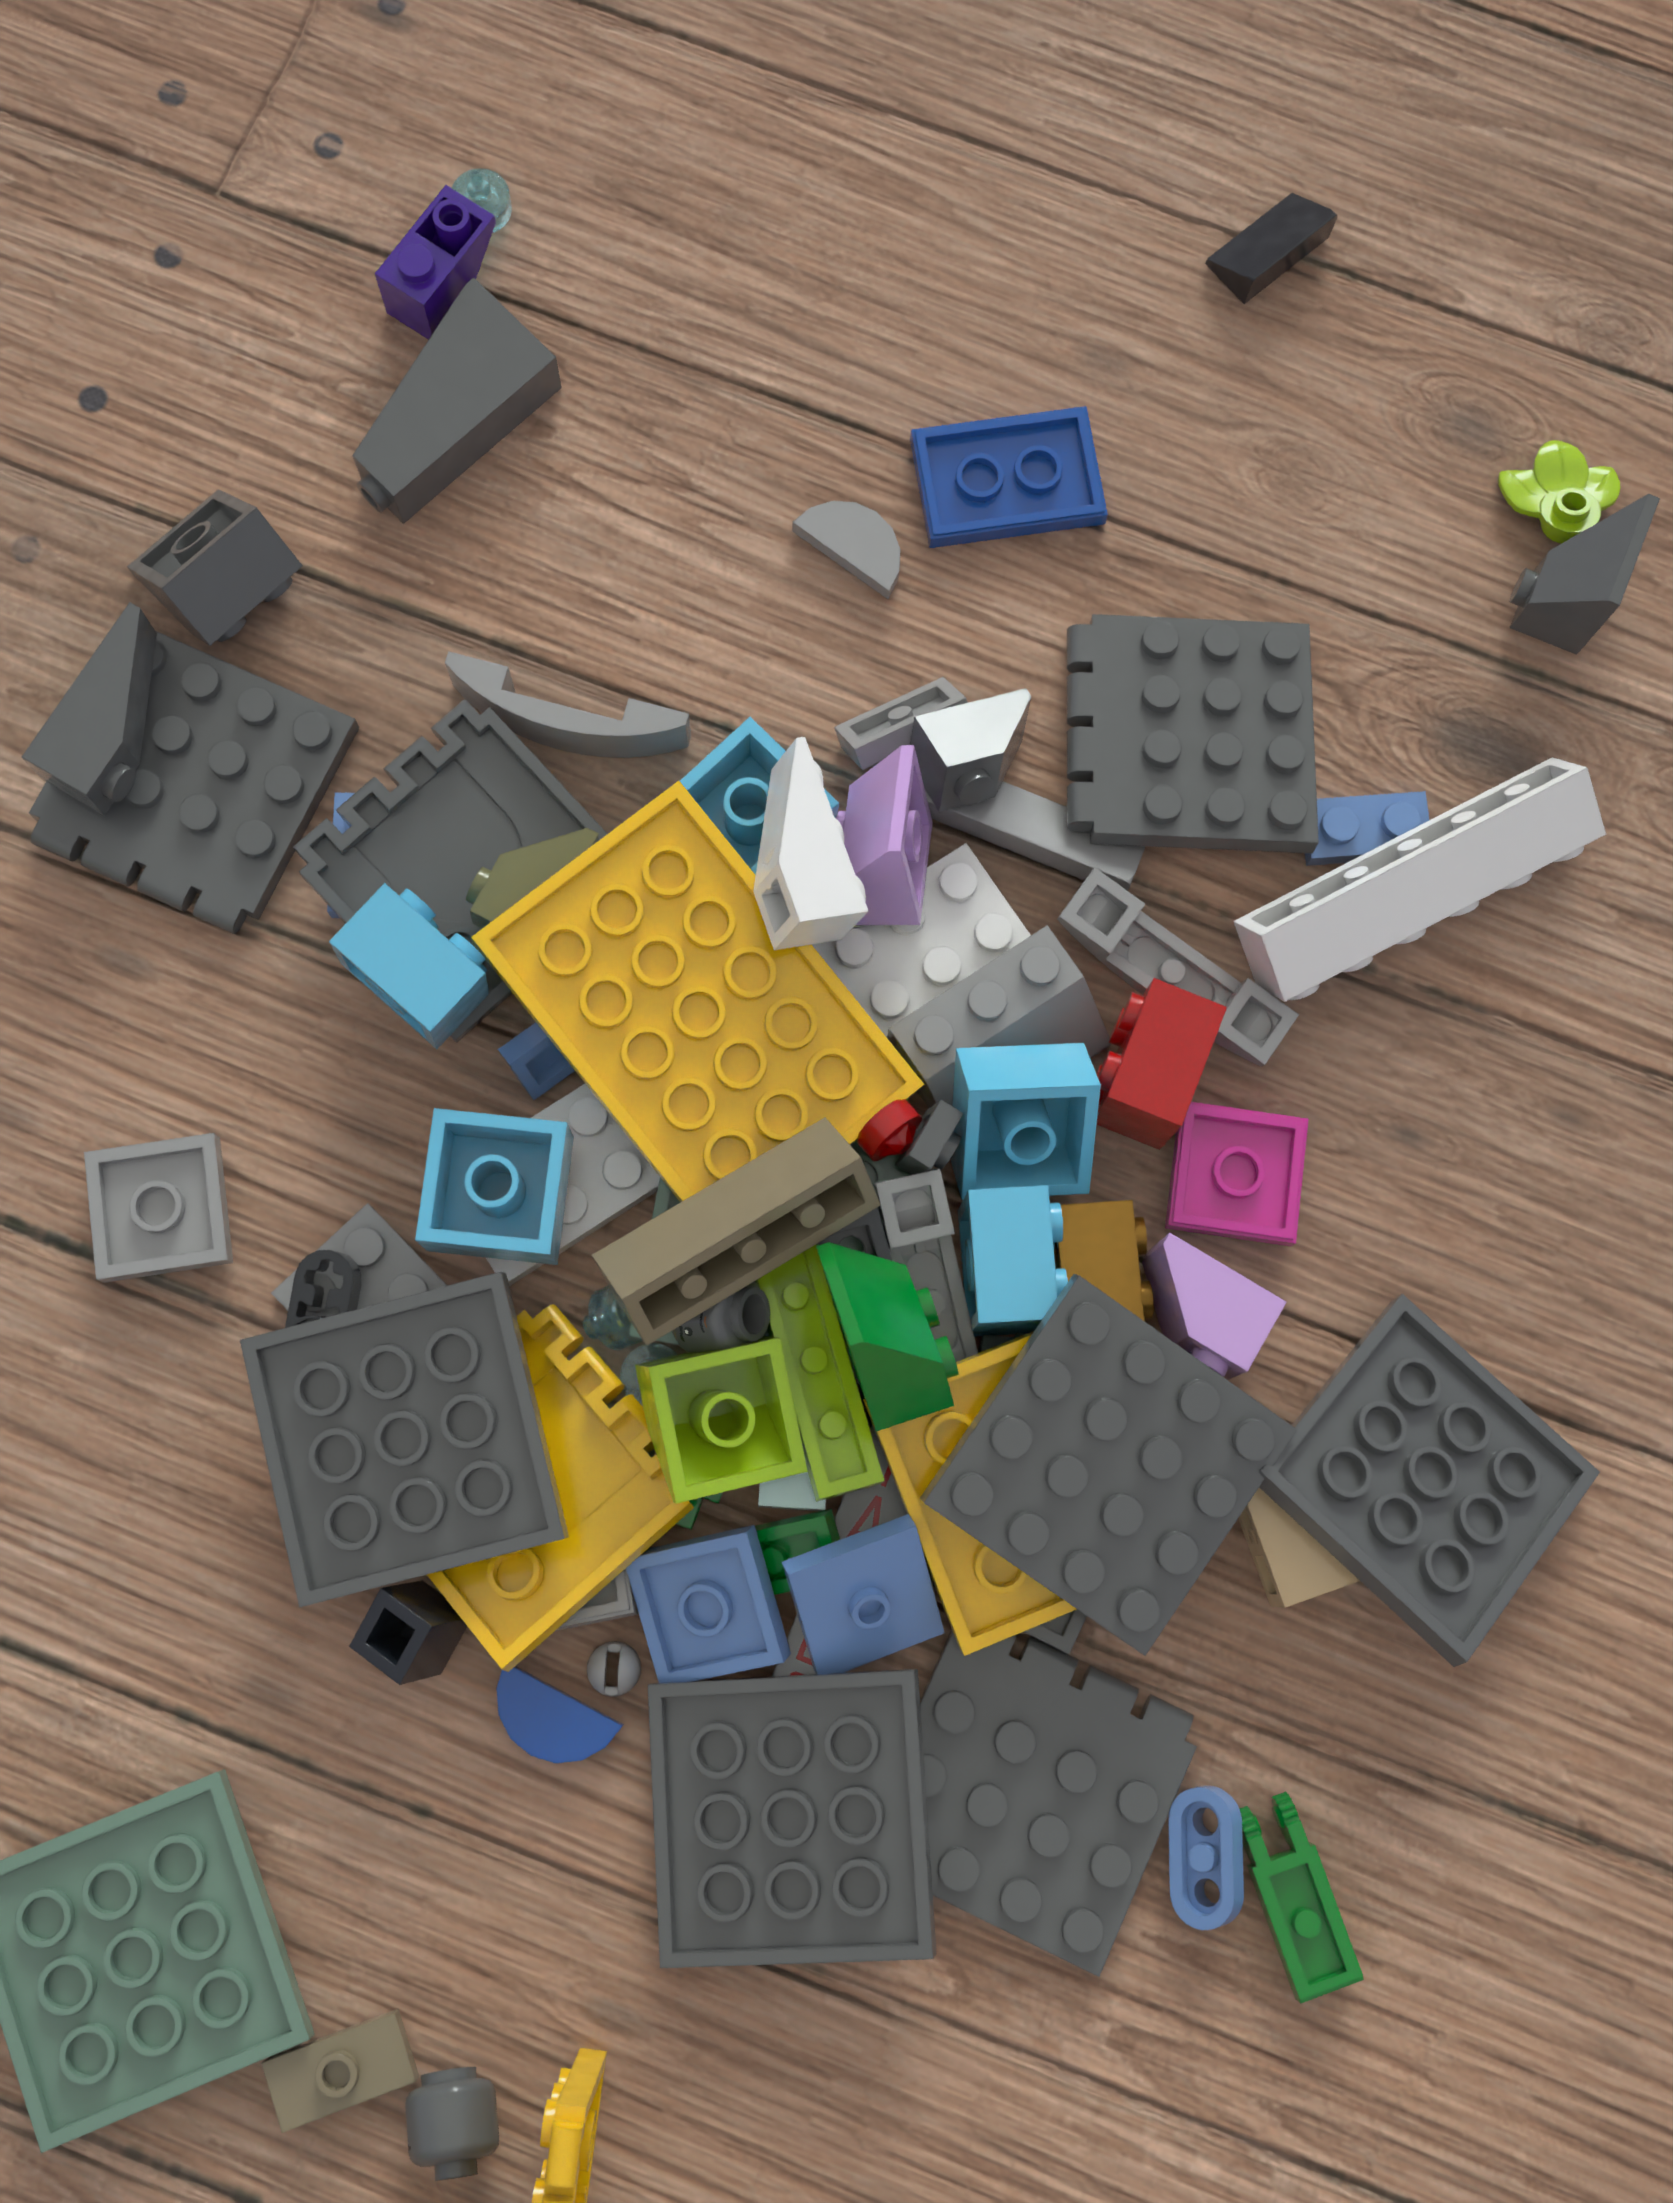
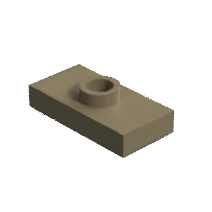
M399 2008L268 2057L261 2063L282 2133L412 2084L419 2078Z

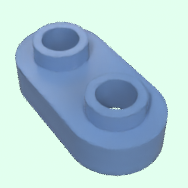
M1215 1786L1190 1788L1176 1797L1169 1811L1170 1898L1175 1912L1183 1922L1198 1930H1212L1232 1922L1239 1914L1243 1905L1242 1817L1235 1800L1223 1789ZM1207 1808L1211 1809L1218 1819V1827L1214 1833L1208 1831L1203 1823V1813ZM1207 1879L1214 1881L1219 1888L1220 1896L1216 1904L1211 1902L1205 1895L1204 1885Z

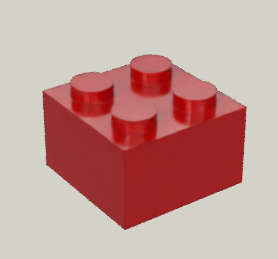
M1153 978L1142 996L1132 992L1125 1008H1122L1108 1041V1043L1118 1046V1050L1116 1053L1109 1050L1103 1065H1100L1096 1072L1101 1084L1097 1125L1160 1150L1182 1127L1227 1007L1156 978Z

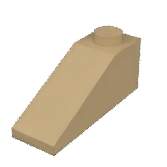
M1258 1488L1238 1519L1271 1607L1286 1608L1360 1581L1264 1491Z

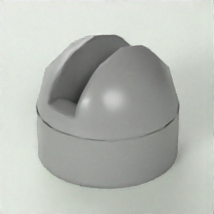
M619 1641L607 1642L596 1648L587 1663V1677L590 1684L597 1692L609 1697L621 1696L629 1692L637 1684L641 1675V1661L637 1652L630 1645ZM608 1652L620 1653L617 1670L618 1687L606 1686Z

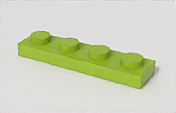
M815 1244L756 1281L769 1301L770 1321L767 1328L769 1336L781 1338L808 1475L815 1500L818 1502L879 1485L884 1482V1477L830 1290L818 1255L817 1245Z

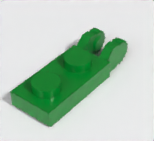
M1283 1792L1271 1797L1272 1811L1290 1849L1269 1856L1262 1838L1259 1822L1248 1806L1240 1808L1243 1848L1251 1862L1247 1865L1293 1995L1295 2000L1301 2004L1364 1980V1976L1316 1846L1308 1842L1292 1798H1290L1287 1792Z

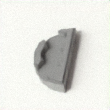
M830 501L809 508L793 521L792 532L882 596L889 599L899 578L900 546L893 528L876 511L856 502Z

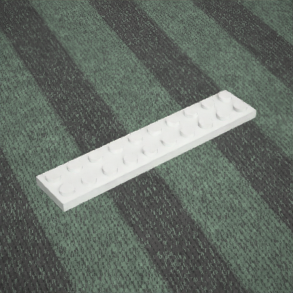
M965 843L927 867L920 925H855L842 940L812 944V946L887 1037L889 1027L1031 935L970 847ZM583 1084L531 1117L533 1119L567 1122L574 1136L559 1254L657 1192L660 1176L586 1084ZM486 1258L495 1273H506L509 1286L543 1265L542 1263Z

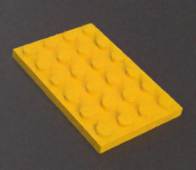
M678 780L474 934L471 940L677 1199L682 1202L823 1118H826L842 1137L851 1144L858 1139L861 1129L878 1111L895 1100L908 1099L924 1083L812 944L780 950L773 949L753 892L756 875Z

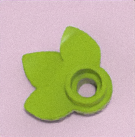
M1559 440L1548 441L1540 447L1534 461L1533 470L1501 471L1498 476L1500 491L1514 511L1539 518L1543 533L1549 539L1561 544L1597 524L1601 518V511L1615 504L1621 488L1620 480L1614 468L1606 466L1588 468L1584 455L1577 447Z

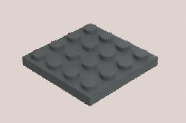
M505 1272L478 1277L240 1340L299 1608L569 1537Z
M1073 1274L920 1499L927 1506L1146 1656L1264 1481L1259 1471L1265 1464L1274 1466L1297 1432V1429L1080 1275Z
M1401 1294L1389 1303L1292 1424L1297 1429V1432L1274 1466L1265 1464L1259 1471L1264 1478L1259 1488L1453 1667L1468 1662L1600 1471L1404 1294Z
M918 1669L648 1684L660 1968L934 1959L937 1952Z

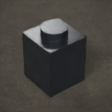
M423 1580L380 1588L349 1647L397 1684L402 1685L441 1675L467 1625L445 1597Z

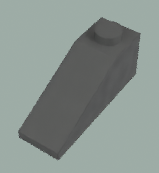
M130 602L21 757L42 780L104 816L114 802H119L127 796L135 782V771L140 765L157 638L156 631L141 608Z

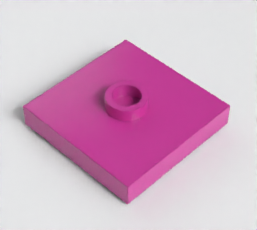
M1191 1102L1182 1127L1175 1134L1165 1229L1290 1247L1296 1244L1309 1119Z

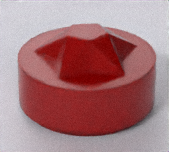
M906 1099L895 1100L878 1111L864 1125L858 1134L857 1143L872 1161H879L890 1155L903 1154L911 1147L915 1131L921 1124L922 1116Z

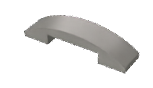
M448 651L445 665L454 688L481 713L490 707L512 732L539 744L581 755L610 758L653 756L687 748L691 739L689 713L629 698L622 721L517 694L515 693L509 667Z
M1094 867L1057 920L1091 954L1142 995L1153 978H1156L1226 1006L1227 1009L1214 1042L1260 1067L1264 1066L1299 1014L1249 978L1239 982L1142 912L1141 910L1145 906L1144 902Z
M937 1168L874 1183L875 1192L881 1204L878 1207L892 1261L907 1266L915 1290L928 1287L940 1322V1326L930 1329L933 1338L937 1339L947 1336L956 1362L977 1354V1347L951 1234H955L941 1170Z

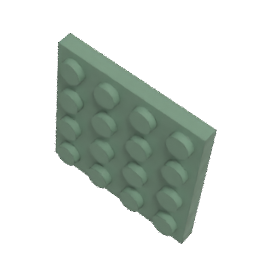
M225 1769L0 1860V2024L41 2153L308 2041L315 2035Z

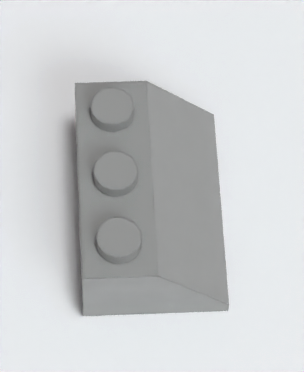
M1048 925L889 1027L887 1035L888 1040L924 1083L917 1092L928 1108L940 1100L952 1106L956 1048L1084 1043L1091 1059L1111 1045L1108 1043L1109 1035L1083 974Z

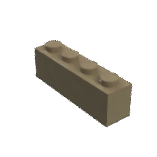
M823 1118L592 1254L616 1301L647 1346L879 1207L881 1204L859 1154L826 1118Z

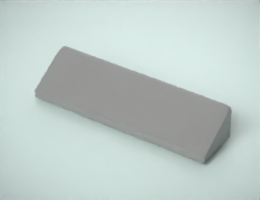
M1004 781L994 798L983 800L974 805H964L941 812L938 811L926 792L932 819L1082 880H1085L1095 867L1128 891L1145 846L1090 844V833L1073 832L1067 828L1066 806Z

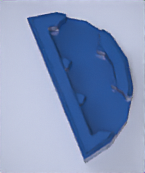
M517 1666L509 1672L504 1670L501 1672L496 1688L498 1715L510 1739L530 1756L553 1763L582 1761L605 1748L624 1725Z

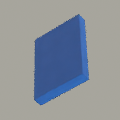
M1087 406L911 429L910 443L929 548L1090 527L1106 523L1108 513Z

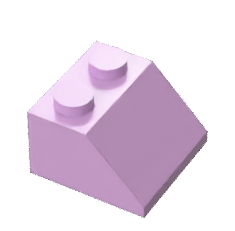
M901 745L849 785L846 811H838L836 819L843 828L844 845L855 875L862 881L866 894V905L869 912L856 925H920L933 822L915 746Z
M1168 1233L1147 1252L1142 1261L1146 1278L1151 1283L1153 1302L1161 1333L1227 1380L1247 1372L1287 1302L1172 1233Z

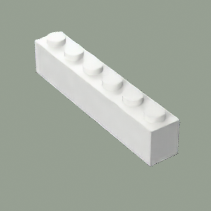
M1552 757L1233 921L1255 983L1284 1002L1305 998L1316 992L1319 984L1341 972H1352L1367 966L1377 953L1395 944H1406L1419 939L1426 933L1427 927L1447 917L1460 916L1471 912L1479 905V900L1496 891L1518 887L1531 879V873L1552 862L1565 861L1578 856L1583 852L1585 845L1606 835L1588 768Z

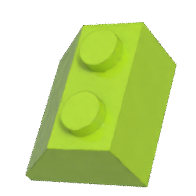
M763 1336L757 1341L728 1349L700 1353H683L635 1364L648 1432L674 1503L677 1504L808 1472L781 1338Z

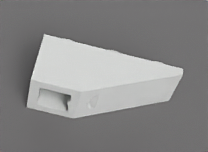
M805 737L796 738L771 769L753 892L774 950L842 940L869 912L866 905L863 883L855 875L844 845L843 828L840 822L834 818L823 788L821 768L813 760Z

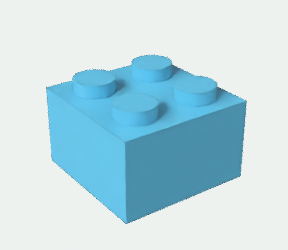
M749 717L683 777L680 782L756 875L771 769L786 751ZM825 790L834 818H836L839 802Z
M384 883L333 936L329 943L340 963L433 1047L438 1049L489 994L486 979L487 969L482 964L485 958L460 934L455 933L448 940L438 931L439 926L433 920L436 914L411 890L406 888L398 895Z
M1084 1043L956 1048L952 1106L961 1111L963 1115L953 1131L961 1136V1140L950 1160L961 1200L964 1199L967 1191L972 1189L1048 1185L1049 1196L1089 1194L1101 1084Z
M434 1108L415 1241L429 1252L558 1265L574 1136L568 1123Z
M1048 1185L968 1190L958 1209L963 1288L974 1337L1010 1335L1035 1331L1068 1283L1066 1269H1055L1054 1259L1055 1243L1063 1241L1061 1205L1059 1202L1050 1203Z

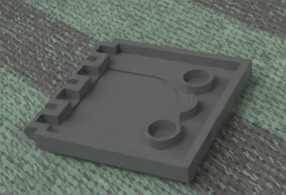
M1092 614L1090 625L1075 624L1068 627L1067 670L1072 674L1067 677V724L1073 728L1067 731V778L1074 782L1067 786V828L1070 831L1090 833V844L1313 853L1319 839L1309 624Z
M156 631L157 638L140 765L135 771L136 778L133 787L123 800L114 802L104 816L46 782L29 812L38 821L31 835V843L72 862L80 856L87 843L88 845L81 859L83 867L128 887L134 883L140 870L143 868L144 870L137 884L139 892L183 912L187 911L198 893L200 896L194 906V917L232 934H236L242 927L247 915L257 920L260 919L295 852L293 846L302 839L356 736L359 726L355 718Z
M463 700L431 727L432 732L444 745L439 751L421 736L384 768L386 774L397 785L393 791L389 792L376 777H373L336 809L341 818L350 826L349 829L342 834L326 818L293 846V849L307 863L299 871L300 875L345 924L386 883L398 895L407 888L423 900L436 914L433 920L439 926L438 931L448 940L455 933H458L475 947L471 937L482 928L472 924L470 910L473 904L465 901L476 874L482 866L492 870L500 854L584 828H589L599 833V840L607 835L606 831L490 707L482 714H479L466 700ZM486 959L482 964L487 969L486 979L489 994L450 1035L456 1043L512 994L511 990Z
M951 1630L920 1698L933 1896L1100 1977L1167 1819L1171 1805L1176 1798L1197 1746L1185 1741L1194 1715L1150 1694L1137 1718L1130 1713L1137 1699L1139 1688L1090 1665L1077 1689L1069 1684L1076 1670L1078 1659L1036 1638L1029 1636L1018 1659L1009 1656L1017 1634L964 1656L960 1651L953 1630Z

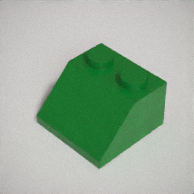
M831 1242L816 1246L839 1323L876 1432L954 1406L947 1379L959 1375L947 1336L934 1339L930 1330L940 1326V1322L928 1287L915 1290L907 1266Z

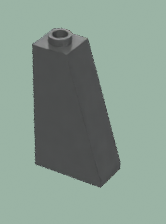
M475 278L471 279L463 287L352 455L361 480L357 483L361 494L378 512L382 513L388 508L403 524L562 388L556 356Z

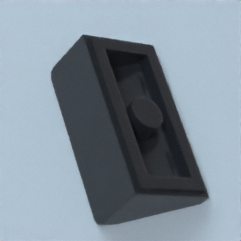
M1291 193L1207 258L1205 264L1245 304L1327 240L1338 216L1330 208Z

